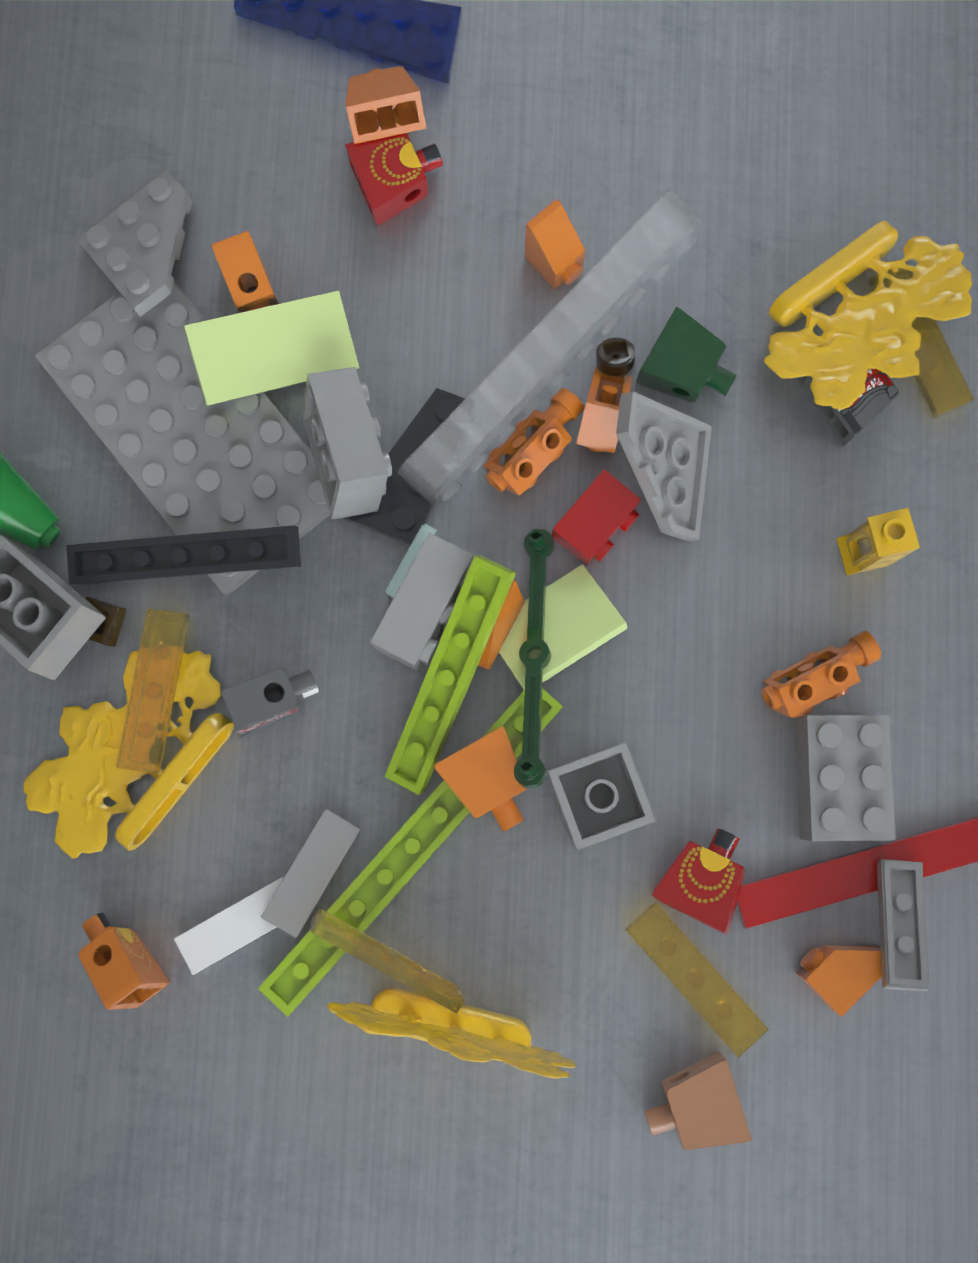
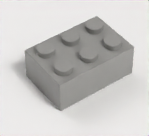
M355 367L307 374L301 417L332 520L378 511L382 495L386 494L387 478L392 475L390 457L387 452L381 451L379 444L381 432L378 419L375 416L371 417L368 409L370 397L367 384L360 382Z
M429 532L370 641L377 651L419 673L424 665L429 667L439 643L437 640L442 630L446 627L474 555Z
M1 535L0 646L28 671L55 681L106 617L29 550Z
M807 715L796 718L800 839L808 841L896 840L890 715Z

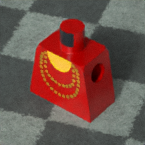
M407 133L354 144V142L345 144L349 164L376 226L383 224L424 199L428 195L425 173L443 166L441 155L435 143L415 151Z
M717 828L708 849L689 841L654 889L651 896L659 902L727 936L731 928L745 876L744 867L730 860L740 839L725 830Z

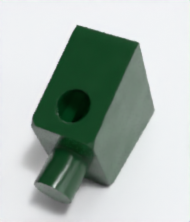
M676 307L642 365L636 383L695 403L704 386L726 396L737 375L717 365L726 348L725 343L682 309Z

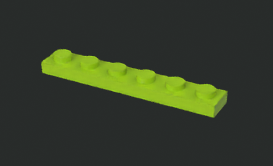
M481 555L474 556L384 776L417 795L424 793L435 769L434 765L438 762L517 573Z

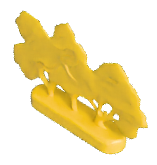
M886 220L877 223L785 290L774 301L768 313L779 326H790L804 315L807 317L806 326L798 332L786 331L771 335L768 345L770 354L765 357L764 363L782 379L811 376L813 379L810 389L814 396V402L821 406H832L834 409L848 408L866 391L865 381L868 369H878L882 373H886L890 378L919 375V359L915 356V351L920 348L921 334L912 327V321L916 317L947 321L965 317L971 313L972 298L969 290L972 286V273L961 264L964 253L959 250L957 243L939 245L928 236H914L907 241L903 248V259L885 262L881 261V259L896 244L898 231ZM909 259H914L918 264L910 266L905 262ZM868 268L876 271L879 274L878 286L870 294L865 296L856 295L846 286V284ZM898 268L912 271L914 275L908 280L898 279L889 274L888 270L891 269L895 273L899 270ZM884 278L892 281L889 288L884 286ZM837 291L843 296V301L839 304L835 314L828 316L814 311L815 307ZM816 324L822 329V336H817L814 333L813 328Z
M177 645L172 647L164 646L156 651L151 649L132 651L128 656L123 674L127 704L119 709H115L107 701L94 703L89 709L85 710L80 706L63 707L59 735L69 747L68 756L54 760H44L25 778L23 790L27 795L26 804L28 810L38 811L43 814H49L54 811L58 812L59 816L54 842L72 859L78 858L82 852L91 854L102 851L107 843V823L113 814L125 812L128 815L118 826L115 839L128 851L138 848L153 833L230 737L234 729V723L222 713H214L207 717L194 733L190 729L193 710L206 709L214 705L221 696L220 683L209 672L210 654H204L200 650L187 654ZM186 697L193 699L194 703L190 709L186 707ZM175 701L179 703L183 716L177 719L181 723L179 727L170 718L169 707ZM168 724L171 731L167 733L161 732L159 727ZM176 736L182 742L183 747L166 768L162 770L151 761L150 752L152 747L162 738ZM150 774L156 780L136 805H133L126 790L129 783L140 779L143 775ZM110 797L117 803L112 807H108L104 804L103 799Z
M390 987L381 990L374 997L371 1006L359 1002H348L347 1004L331 1002L326 1005L331 1013L336 1014L337 1017L347 1023L357 1026L367 1034L394 1037L406 1036L426 1041L437 1049L450 1052L452 1056L460 1060L482 1063L498 1060L523 1071L556 1079L571 1076L560 1067L575 1068V1062L572 1059L563 1057L557 1052L531 1046L532 1037L529 1027L524 1021L516 1017Z

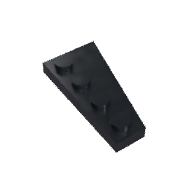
M436 388L388 453L391 460L392 475L387 478L386 494L382 495L378 511L344 517L343 519L411 546L421 526L427 523L473 408V401Z

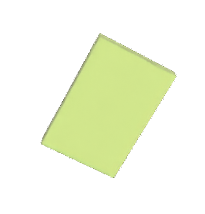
M583 564L546 587L544 641L550 649L551 659L549 664L543 668L542 683L627 629L626 621ZM529 598L525 600L524 606L499 651V655L524 692L526 667L520 659L519 650L522 644L527 641ZM539 649L532 650L529 653V658H538L541 651Z

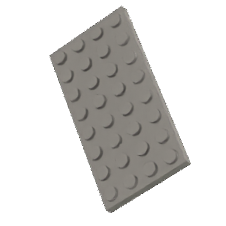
M175 282L172 293L141 317L120 292L116 293L35 355L44 369L176 535L298 526L300 539L330 516L312 451L264 392L206 406L183 328L185 325L202 322L205 319ZM258 571L207 575L222 594L228 596Z

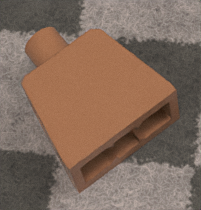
M720 1051L664 1079L661 1082V1086L667 1103L644 1110L651 1135L675 1129L678 1140L684 1150L752 1141L728 1062Z

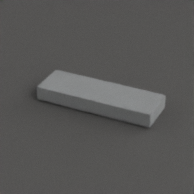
M325 809L262 913L261 918L297 938L361 829Z
M880 859L877 862L882 988L926 992L930 990L923 864L922 862Z

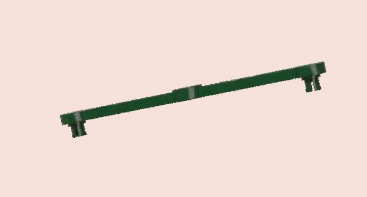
M544 529L531 530L524 540L525 550L530 556L527 641L522 644L519 650L520 659L526 667L522 758L515 764L514 777L522 787L527 789H534L542 785L547 775L546 767L540 760L543 668L549 664L551 659L550 649L544 641L547 557L551 555L555 545L552 535ZM539 649L541 654L538 658H529V653L532 650Z

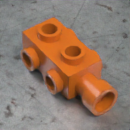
M562 387L551 398L552 404L544 413L535 410L527 419L519 421L515 427V432L501 447L491 451L488 461L483 465L484 469L488 472L484 477L497 491L502 493L504 490L520 496L535 484L537 477L550 463L562 455L563 449L572 440V437L563 426L568 421L573 422L585 409L579 398L570 390ZM531 426V434L526 438V431ZM505 454V462L500 466V458Z
M863 631L849 638L848 644L841 648L829 646L819 652H811L804 660L785 670H776L769 678L763 680L762 697L772 711L775 710L790 718L805 716L813 711V706L826 699H836L845 695L849 687L860 682L856 667L859 665L866 667L880 660V647L869 632ZM820 659L821 664L814 667L815 662ZM784 677H786V678H787V682L784 683V684H781V683H780L781 679L784 678Z

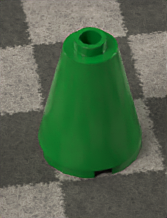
M0 451V535L34 550L41 546L47 549L61 533V529L57 527L60 518Z

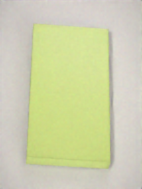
M339 290L193 323L183 327L206 406L307 381V374L350 367L359 369Z

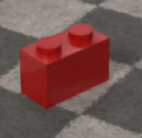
M604 469L555 525L551 535L555 541L586 567L593 559L600 563L614 547L615 544L610 539L619 529L626 533L640 516L635 510L641 499Z

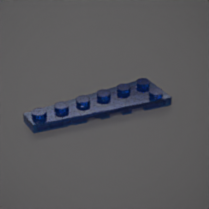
M422 0L234 1V9L237 16L283 31H292L298 36L311 40L320 38L335 43L338 49L349 52L351 48L369 54L372 60L381 63L387 60L403 65L406 71L442 83L449 84L462 18V7Z

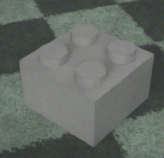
M626 742L546 771L576 850L656 821Z

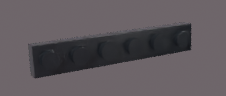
M298 526L66 545L69 585L301 567Z

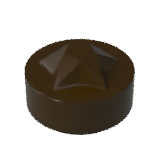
M614 337L606 339L598 345L596 349V365L602 373L610 376H621L630 372L634 367L635 348L628 340Z

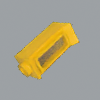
M909 508L867 517V521L854 531L836 538L847 576L889 566L920 548Z

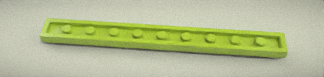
M543 688L541 732L563 708ZM524 691L483 735L484 737L503 726L516 760L522 754ZM444 780L258 988L287 1017L291 1015L470 813Z

